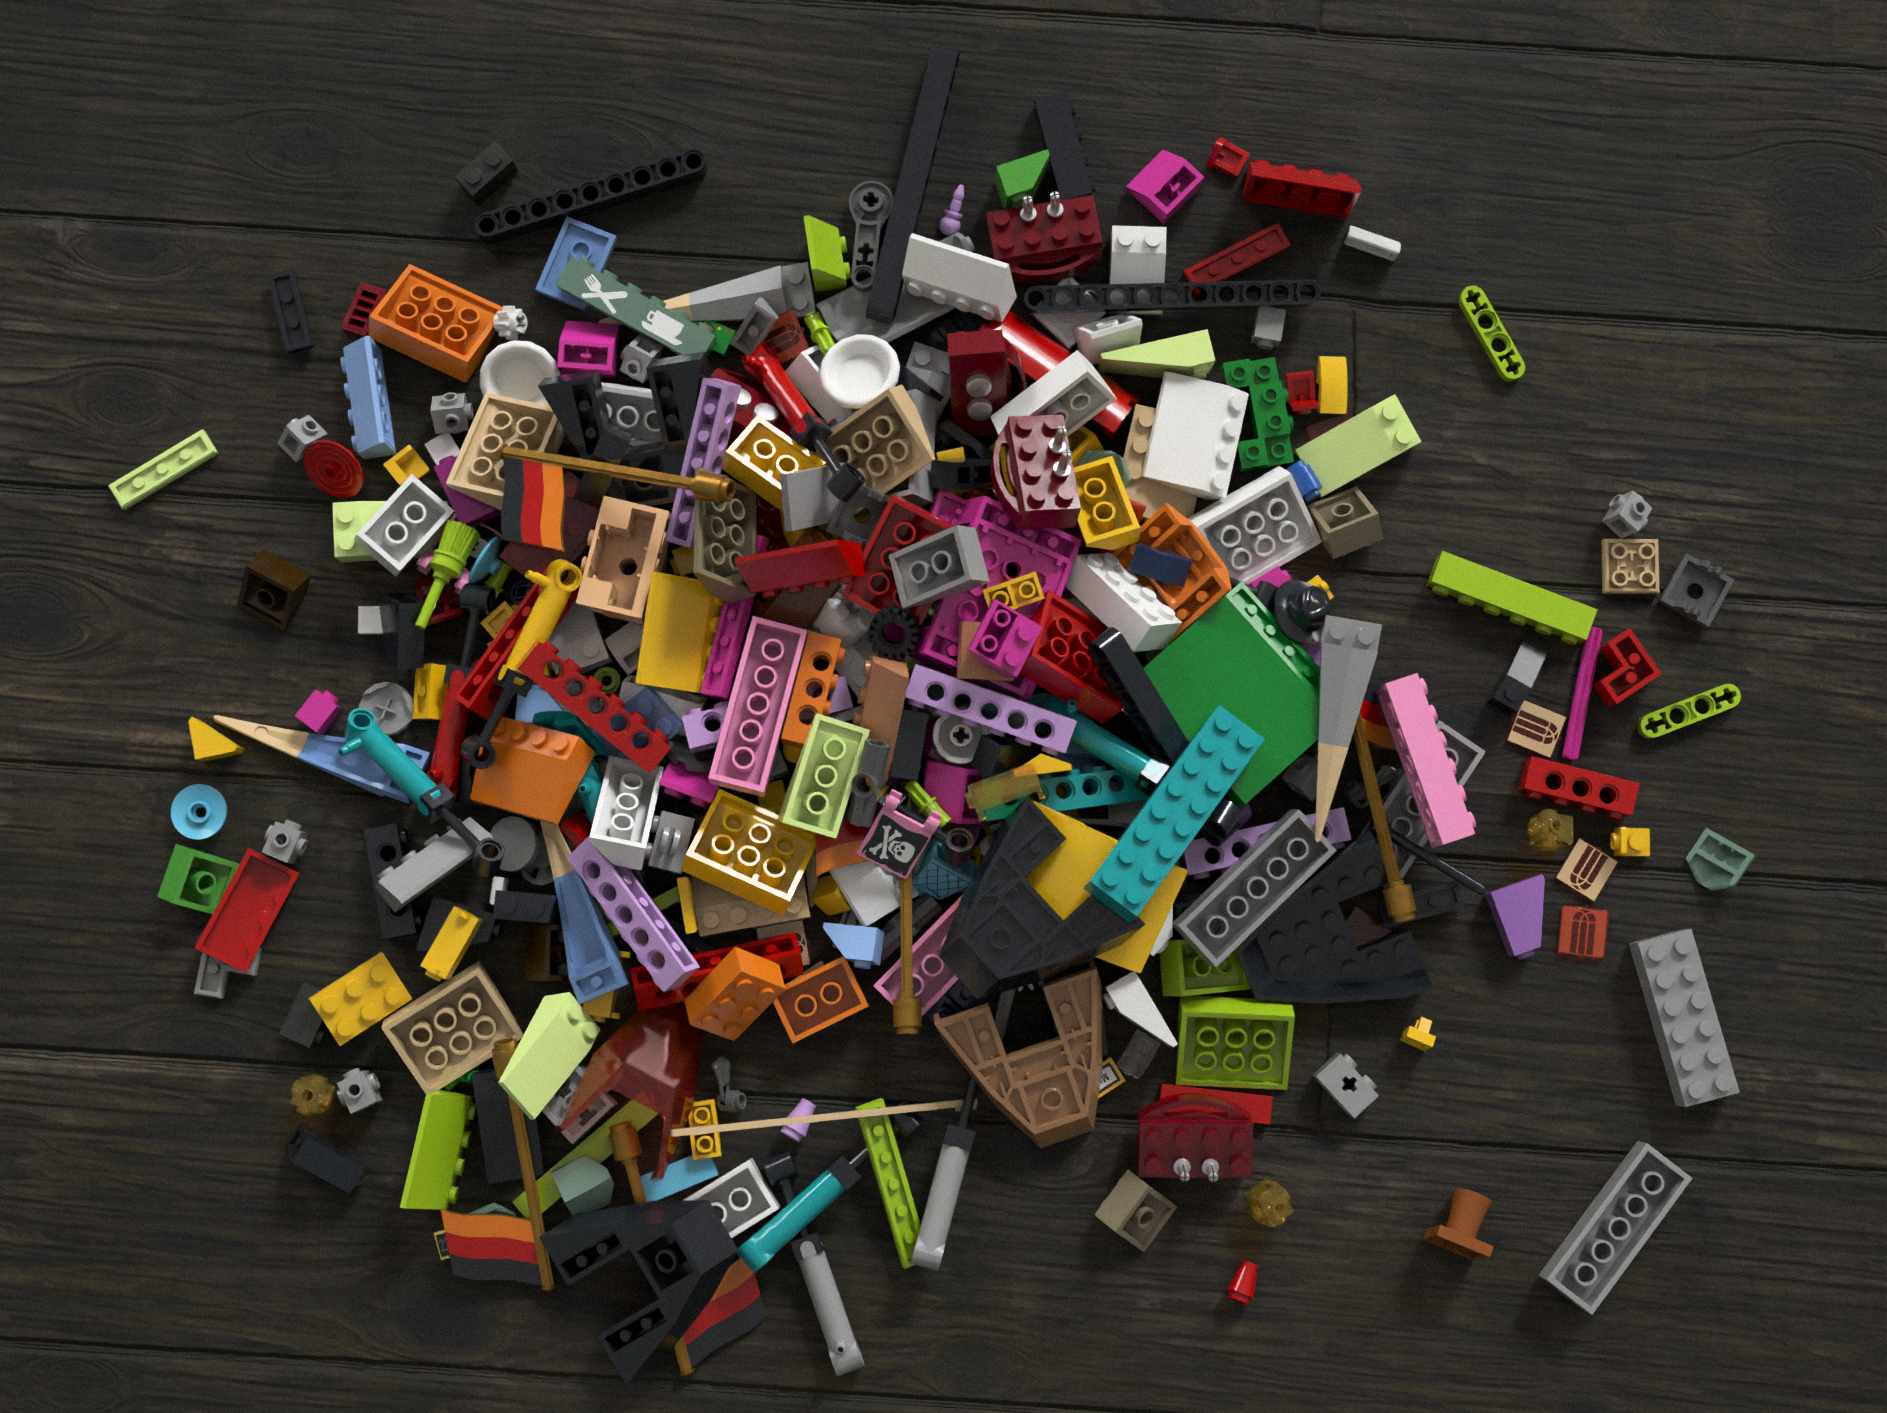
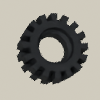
M891 605L890 608L886 606L881 611H878L870 622L867 634H870L868 642H873V651L875 652L878 649L880 651L878 655L883 658L884 654L888 655V660H892L895 656L899 660L904 655L906 657L910 655L919 642L920 632L922 631L921 626H918L920 622L918 617L913 618L914 612L910 610L908 613L905 609H902V606L898 609L897 605ZM889 623L901 625L905 632L904 639L898 642L889 640L885 636L884 627Z

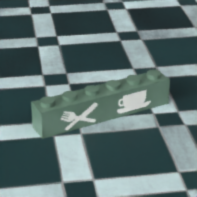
M571 256L556 283L559 290L635 332L646 336L677 355L706 351L707 357L709 356L717 341L716 336L712 334L714 329L702 322L697 326L688 321L690 316L678 309L672 312L666 309V303L657 297L652 296L651 299H648L641 295L642 290L631 283L625 286L617 282L619 277L605 269L601 273L593 268L595 264L581 256L577 260Z

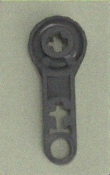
M865 181L857 185L849 197V209L856 224L851 278L854 288L859 292L871 291L879 258L881 227L890 215L894 200L890 189L877 181ZM869 197H874L875 202H878V204L874 203V207H868L867 202L864 201H869ZM865 248H869L870 253H873L868 255V266L863 265V255L859 253L864 252ZM860 273H868L872 277L868 284L861 285L856 281Z

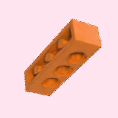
M812 631L808 632L781 736L782 744L803 748L811 724L805 725L799 720L803 713L808 712L814 716L815 713L829 716L832 704L831 701H827L829 691H835L839 675L834 674L836 664L842 665L846 649L841 647L842 639ZM823 659L828 662L829 667L824 671H818L813 666L814 662ZM811 686H818L822 690V694L817 698H812L807 695L806 691Z

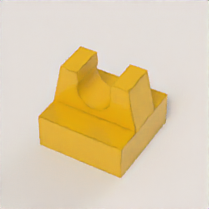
M1423 1017L1420 1020H1416L1414 1027L1409 1026L1403 1030L1399 1041L1423 1051L1432 1048L1436 1036L1428 1034L1432 1021Z

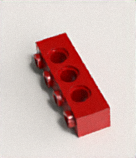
M1531 756L1525 758L1518 790L1526 792L1525 797L1542 800V797L1553 799L1552 803L1555 805L1569 807L1570 803L1578 805L1579 810L1595 814L1596 810L1606 812L1607 818L1622 820L1623 817L1633 815L1640 783ZM1548 775L1556 780V788L1554 790L1546 786L1545 781ZM1575 782L1583 787L1581 797L1576 796L1572 790ZM1602 789L1608 791L1610 795V800L1607 804L1602 802L1599 797Z

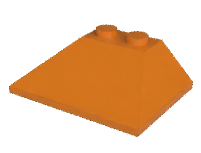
M1165 503L1140 527L1139 542L1118 548L1111 554L1118 558L1119 564L1125 570L1129 568L1138 543L1145 544L1162 552L1170 551L1193 560L1184 587L1164 583L1134 573L1138 578L1137 581L1143 587L1152 590L1156 594V599L1163 605L1170 607L1175 612V616L1182 622L1170 640V643H1172L1230 592L1232 588L1228 568L1196 525L1171 505Z

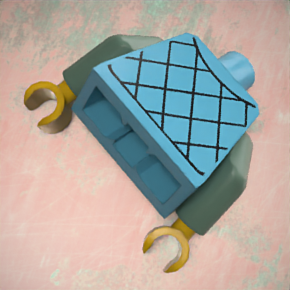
M934 838L928 841L912 869V885L919 893L917 897L927 893L936 899H944L954 893L964 892L984 858L980 846L977 845L972 849L971 856L973 859L970 858L965 865L952 866L943 858L942 843Z

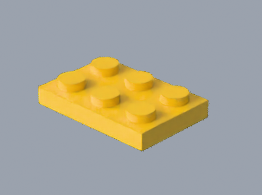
M380 952L311 996L309 1000L339 1046H341L412 1000V997L383 952Z

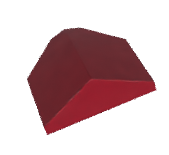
M432 576L414 581L418 599L424 603L435 580ZM450 579L449 583L444 585L427 625L460 617L466 612L460 609V595L455 593L456 588L454 585L457 579Z

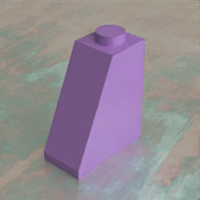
M1543 874L1485 894L1508 956H1517L1519 960L1534 955L1533 949L1541 947L1545 884Z

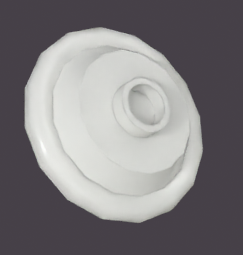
M857 334L840 340L829 349L821 362L819 378L823 391L832 402L844 408L860 409L888 388L896 386L899 378L900 364L897 353L886 341L874 335Z
M513 340L498 345L486 356L480 369L479 386L483 396L488 392L549 406L538 385L544 378L561 374L556 361L544 348L529 341Z

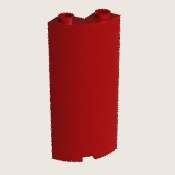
M1010 310L1003 322L992 319L989 325L984 323L979 331L1002 329L1003 337L1019 353L1025 374L1034 381L1039 380L1072 354L1071 351ZM1008 358L1007 362L1015 368H1017L1015 364ZM1097 370L1117 400L1091 419L1104 427L1103 433L1113 438L1123 422L1127 421L1134 411L1135 405L1141 399Z

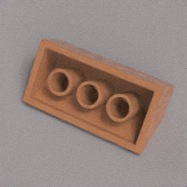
M871 651L870 661L865 660L863 666V677H866L865 686H860L857 702L861 703L860 711L854 713L852 724L870 730L867 739H879L891 746L884 772L886 781H888L909 674L905 656L897 660L896 656L892 660H888V655L884 654L882 658L878 655L879 652Z

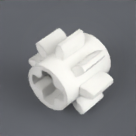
M503 306V311L496 312L493 325L499 333V337L506 336V340H517L518 334L525 333L528 321L526 315L522 313V309H515V306Z

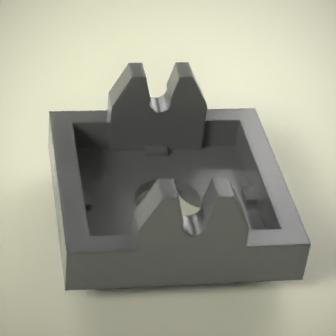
M862 485L847 503L838 500L825 530L846 541L861 543V547L865 548L891 497ZM860 507H865L870 512V518L865 523H858L854 518L856 509Z
M1686 553L1679 561L1658 602L1702 627L1708 628L1732 586L1734 579L1723 574L1721 567L1711 566L1709 560H1698ZM1690 584L1701 586L1703 593L1699 599L1689 597L1687 588Z

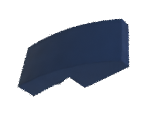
M1138 543L1128 570L1154 580L1184 587L1193 560L1170 551L1162 552L1145 544Z
M959 980L926 1015L934 1022V1014L939 1013L942 1019L971 1009L979 999Z

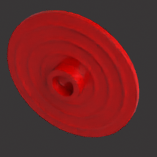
M328 440L316 441L306 449L304 453V466L308 476L319 489L337 498H349L361 490L364 475L351 449H346L342 445Z

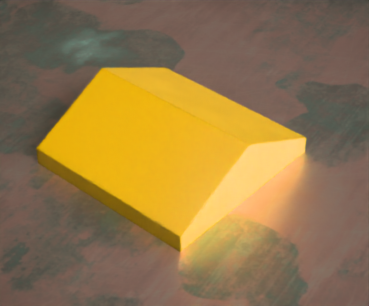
M1039 754L1015 770L1014 773L1015 777L1034 776L1037 774L1071 771L1073 766L1064 761Z

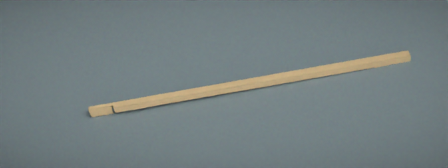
M975 1098L972 1110L977 1109V1098ZM963 1100L670 1129V1137L954 1107L955 1111H960Z

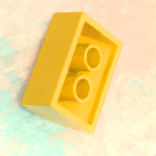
M757 415L726 450L721 469L783 512L780 475L824 466L825 462Z
M1113 456L1074 467L1081 505L1077 523L1086 547L1114 550L1139 542L1140 526Z

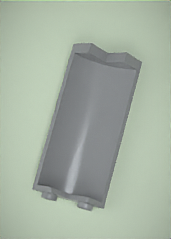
M959 232L939 241L969 252L975 251L971 239L968 236L964 237ZM870 276L858 283L866 285L871 281L872 277ZM905 283L903 284L893 324L866 319V309L871 291L859 292L853 285L815 304L823 322L831 329V335L836 343L857 334L874 335L888 343L956 308L945 303L938 304L924 296H914L906 290Z

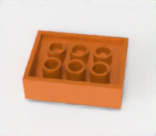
M409 264L369 316V336L385 346L466 383L480 364L496 332L493 325L494 316L497 311H503V307Z
M502 717L490 741L496 750L495 762L486 769L476 768L470 799L476 803L558 825L595 752L579 736ZM480 747L478 756L481 755L483 747Z

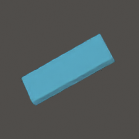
M693 1155L642 1175L640 1178L648 1202L662 1199L715 1177L719 1173L712 1157L693 1160Z

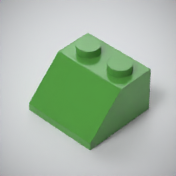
M1048 149L996 166L995 185L1004 209L1022 207L1025 196H1027V201L1028 196H1031L1032 200L1034 199L1047 173L1050 156Z
M176 844L157 897L173 904L213 914L239 863Z

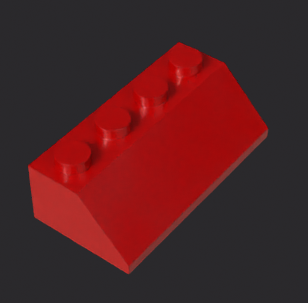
M837 539L734 558L735 564L751 593L762 594L763 598L778 597L779 591L787 590L788 594L805 592L804 587L813 586V589H825L830 587V582L838 581L839 585L856 583L855 578L865 577L861 543Z

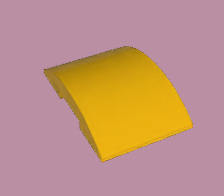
M1033 801L1066 837V840L1033 869L1025 879L1064 920L1091 896L1083 887L1118 840ZM1174 865L1138 915L1145 925L1122 945L1095 957L1141 973L1188 870Z

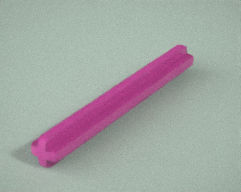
M1591 627L1588 638L1584 641L1562 753V757L1568 760H1577L1579 757L1603 633L1602 629Z

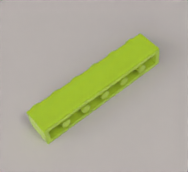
M1444 551L1437 555L1426 586L1433 588L1432 592L1438 595L1448 596L1450 594L1458 597V602L1464 605H1479L1484 607L1483 611L1495 616L1503 614L1510 617L1509 621L1522 626L1525 623L1535 627V631L1544 635H1551L1553 633L1561 636V641L1571 645L1580 644L1587 640L1598 610Z

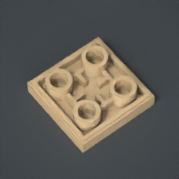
M1658 539L1601 540L1603 594L1660 593Z

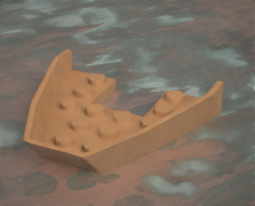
M1094 960L1089 962L1090 968L1042 984L1060 1036L1009 1054L1005 1052L988 1003L942 1019L939 1013L934 1014L935 1026L945 1044L994 1105L1040 1148L1094 1130L1102 1076V983Z

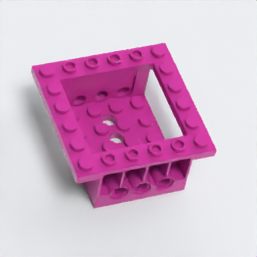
M938 489L930 513L953 526L960 525L976 528L990 582L967 592L940 599L930 627L921 628L920 640L908 657L957 677L959 622H982L988 610L983 589L1036 571L1043 595L1050 590L1062 599H1069L1072 592L1065 587L1076 555H1084V553L1078 551L1082 542L1081 539L1057 528L1019 529L1003 510L1000 502L989 497L980 496L965 500L948 491ZM1010 562L1014 563L1018 569L1017 575L1014 578H1010L1006 574V566ZM1041 600L1014 610L1032 620ZM889 623L884 627L885 636L889 640L898 642L904 639L905 632L902 627L894 623ZM1021 674L1014 677V681L962 679L1007 696L1021 699L1024 702L1032 697L1036 687V683Z

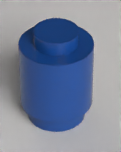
M1301 460L1286 469L1292 474L1303 500L1305 499L1308 503L1320 496L1319 490L1323 486L1309 464L1306 465Z

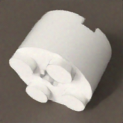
M842 585L832 599H827L813 625L815 629L819 627L824 635L842 639L841 647L849 648L867 633L869 624L876 614L842 597L841 595L846 585Z
M952 714L951 718L940 716L932 730L933 748L942 760L953 764H969L972 762L981 735L989 734L988 726L979 723L976 728L961 722L963 717ZM959 729L963 730V735L968 736V739H964L962 744L957 743V738L953 737V734H957Z

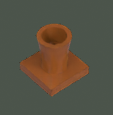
M1455 1187L1446 1227L1437 1225L1425 1229L1422 1240L1473 1261L1489 1258L1494 1246L1477 1240L1476 1236L1492 1200L1477 1192Z

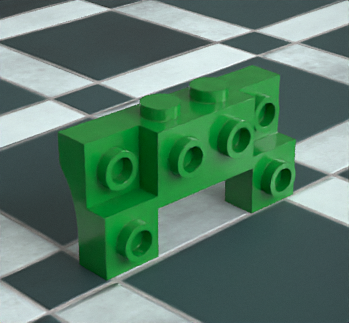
M1275 357L1253 361L1244 359L1223 363L1221 370L1224 372L1226 385L1238 390H1247L1246 393H1249L1247 402L1254 439L1238 442L1237 450L1240 458V472L1262 468H1276L1278 466H1291L1294 463L1289 435L1294 430L1292 415H1287L1286 404H1289L1288 391L1286 388H1282V382L1279 381Z

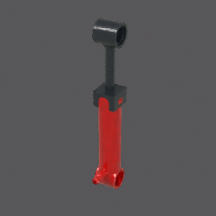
M760 343L750 356H743L742 362L744 367L759 380L792 429L789 433L796 443L813 452L818 451L833 473L831 479L826 483L827 488L836 498L847 503L866 482V479L851 464L844 463L842 466L825 443L833 433L825 420L817 417L781 366L780 356L770 346Z
M466 583L463 586L460 594V609L469 611L459 666L448 663L446 665L443 682L447 683L431 767L427 774L436 785L443 783L455 795L453 803L458 794L459 782L457 775L461 760V745L464 742L470 709L453 696L473 670V668H470L480 614L490 615L496 599L494 588Z

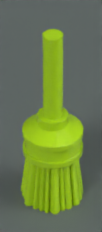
M446 520L439 547L434 550L433 558L428 563L434 571L432 577L435 580L415 623V626L418 628L426 629L444 585L448 584L450 579L461 578L462 570L467 564L466 560L481 536L477 530L461 522Z

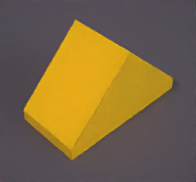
M191 717L188 721L195 760L205 762L239 755L245 750L201 720Z

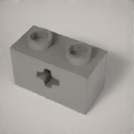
M1335 1053L1312 1076L1346 1114L1355 1119L1379 1096L1374 1091L1377 1086L1367 1075L1361 1077L1355 1070L1358 1065L1349 1055L1345 1054L1342 1056L1339 1053ZM1343 1078H1352L1350 1085L1353 1088L1351 1090L1342 1088L1344 1086Z

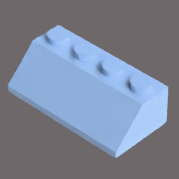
M364 336L343 348L344 357H341L340 361L343 373H347L348 383L344 384L346 398L351 401L352 408L348 410L350 425L354 426L355 436H352V446L354 452H358L363 459L394 455L396 454L382 350L370 336Z

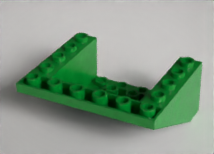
M1242 581L1143 668L1189 743L1218 705L1222 706L1265 739L1226 792L1240 808L1247 804L1318 740L1320 667L1298 643L1292 642L1281 633L1276 624L1275 617Z

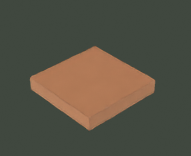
M960 621L957 679L1014 681V677L1004 678L982 665L967 650L981 622Z

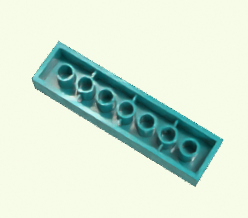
M1218 705L1083 889L1128 923L1133 921L1265 739L1222 706Z

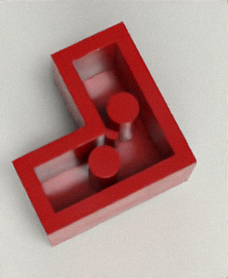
M1629 628L1600 646L1599 649L1614 671L1592 686L1606 706L1611 707L1662 673Z

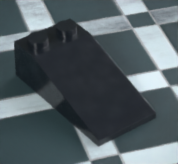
M495 1069L473 1072L472 1079L487 1183L493 1184L523 1179L508 1093L498 1083L500 1079L496 1078ZM524 1113L535 1176L544 1175L537 1118L530 1120Z

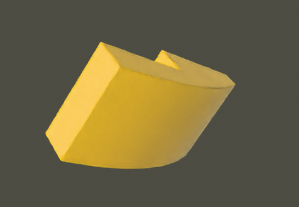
M1318 356L1316 383L1319 384V408H1317V412L1346 414V357Z
M1036 571L982 590L988 608L993 599L1000 601L1013 610L1045 599Z
M715 1099L687 1103L690 1127L718 1125ZM719 1132L690 1135L693 1160L722 1156Z

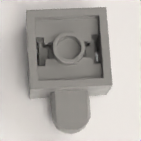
M666 811L659 812V816L654 815L650 833H654L652 843H647L644 860H647L646 866L681 874L695 819Z
M608 1059L601 1061L589 1072L580 1062L562 1084V1086L565 1083L567 1085L562 1089L560 1087L543 1108L542 1112L572 1144L578 1142L618 1104L608 1092L621 1080L623 1076L622 1067L615 1060Z

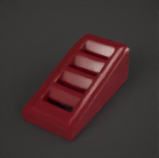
M361 282L344 318L341 330L345 334L358 338L369 336V316L388 291ZM365 292L378 295L377 299L365 297ZM362 301L373 304L372 309L361 306ZM358 312L367 313L369 316L368 318L359 316ZM355 320L365 323L364 327L354 325Z

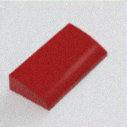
M248 848L194 948L246 973L299 873Z

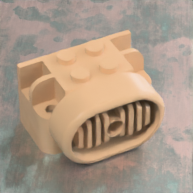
M603 496L595 530H590L587 545L590 546L588 557L584 556L582 559L580 571L583 573V579L576 604L586 606L589 610L604 614L607 617L644 625L652 571L665 573L668 562L667 549L669 542L665 541L671 518L670 512ZM634 564L637 566L636 572L632 575L624 574V569L627 565Z

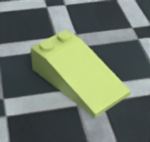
M1208 329L1101 353L1097 369L1102 373L1163 378L1164 372L1168 371L1205 379L1207 377L1206 374L1210 373L1214 365L1215 357Z
M1394 394L1294 451L1300 461L1303 460L1306 465H1310L1323 487L1319 490L1321 498L1421 443V440Z
M386 501L332 503L335 558L342 563L376 560L354 541V538ZM445 523L414 558H420L431 547L444 529Z
M815 713L786 791L778 821L836 839L852 790L851 781L857 774L864 743L868 738L870 730Z
M570 992L544 996L498 1082L530 1120L535 1119L590 1051L600 1031L598 1025Z

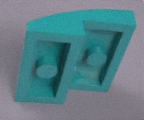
M543 711L534 714L532 722L535 725L579 736L595 752L594 756L606 754L607 749L575 714L564 711Z

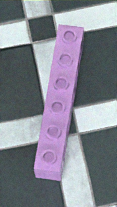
M703 378L680 476L693 478L695 476V467L698 466L716 474H721V466L729 441L741 385L717 378ZM677 488L665 541L688 548H694L695 497L691 490Z
M917 663L914 665L905 696L909 698L908 704L924 709L925 704L935 707L934 713L947 718H951L952 714L963 717L961 722L976 728L979 723L989 726L988 732L1004 737L1005 732L1016 736V742L1031 746L1032 742L1043 745L1042 751L1055 756L1058 755L1059 751L1066 753L1077 722L1073 718L971 682L957 679L954 676ZM939 684L943 687L944 694L940 699L934 700L928 696L927 690L931 685ZM962 693L967 694L971 699L970 705L965 709H959L954 704L955 697ZM987 703L996 705V715L993 718L983 717L981 714L983 705ZM1015 712L1021 713L1024 717L1023 724L1018 728H1013L1008 724L1009 716ZM1040 722H1046L1050 725V733L1045 737H1039L1035 734V727Z
M845 676L838 677L835 691L830 690L828 695V701L832 702L829 716L853 708ZM811 686L806 691L807 695L812 698L817 693L822 692L818 686ZM729 701L717 703L713 709L703 711V708L692 709L686 712L687 715L682 716L691 753L717 747ZM808 712L803 713L799 720L805 725L810 724L813 721L814 715ZM709 720H717L721 723L720 728L714 732L708 731L705 725Z
M1344 807L1329 810L1324 825L1325 838L1335 849L1345 847L1344 842L1351 840ZM1316 813L1306 815L1315 826ZM1276 822L1237 830L1219 847L1211 845L1205 838L1192 840L1182 854L1184 868L1188 870L1186 876L1193 875L1194 880L1210 877L1209 871L1220 869L1221 874H1224L1239 859L1232 854L1233 844H1242L1246 852ZM1207 849L1217 851L1219 858L1215 864H1210L1205 860L1204 855Z
M589 837L567 857L573 865L574 871L581 876L588 886L591 895L601 904L606 916L613 921L621 932V937L631 946L637 955L638 961L646 967L653 977L654 983L663 992L680 987L700 968L629 868L613 865L589 841Z

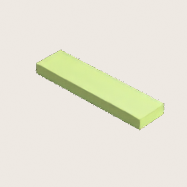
M202 429L108 486L121 508L126 510L219 453L207 433Z

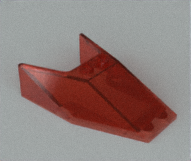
M675 1003L644 1011H639L638 1009L592 1055L554 1131L557 1133L564 1131L605 1090L613 1089L660 1113L664 1121L660 1155L650 1180L654 1182L662 1180L680 1139V1136L670 1137V1129L684 1128L694 1104L704 1030L690 1025L686 1007Z

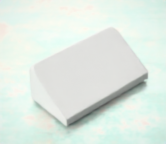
M1354 226L1349 227L1344 241L1345 245L1391 261H1395L1401 250L1399 242Z

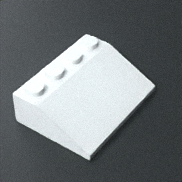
M1168 371L1164 372L1141 477L1205 500L1226 498L1249 393L1220 383Z
M1280 466L1232 492L1226 498L1218 500L1187 518L1196 525L1228 568L1229 576L1247 585L1275 567L1282 566L1322 543L1292 474Z

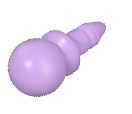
M962 184L955 190L950 210H944L945 216L942 217L939 223L940 231L946 236L959 232L961 227L959 219L963 215L958 213V211H960L964 198V186Z

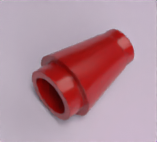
M1242 1260L1227 1288L1229 1291L1227 1298L1249 1305L1250 1299H1254L1258 1265Z

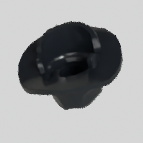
M1300 580L1284 582L1276 589L1274 596V616L1279 630L1286 638L1298 644H1316L1321 642L1325 615L1332 616L1331 603L1327 593L1320 587Z

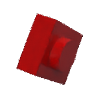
M1311 370L1285 374L1286 389L1289 396V404L1287 406L1291 411H1295L1296 414H1308L1312 412V409L1319 408V403L1315 397L1314 372Z

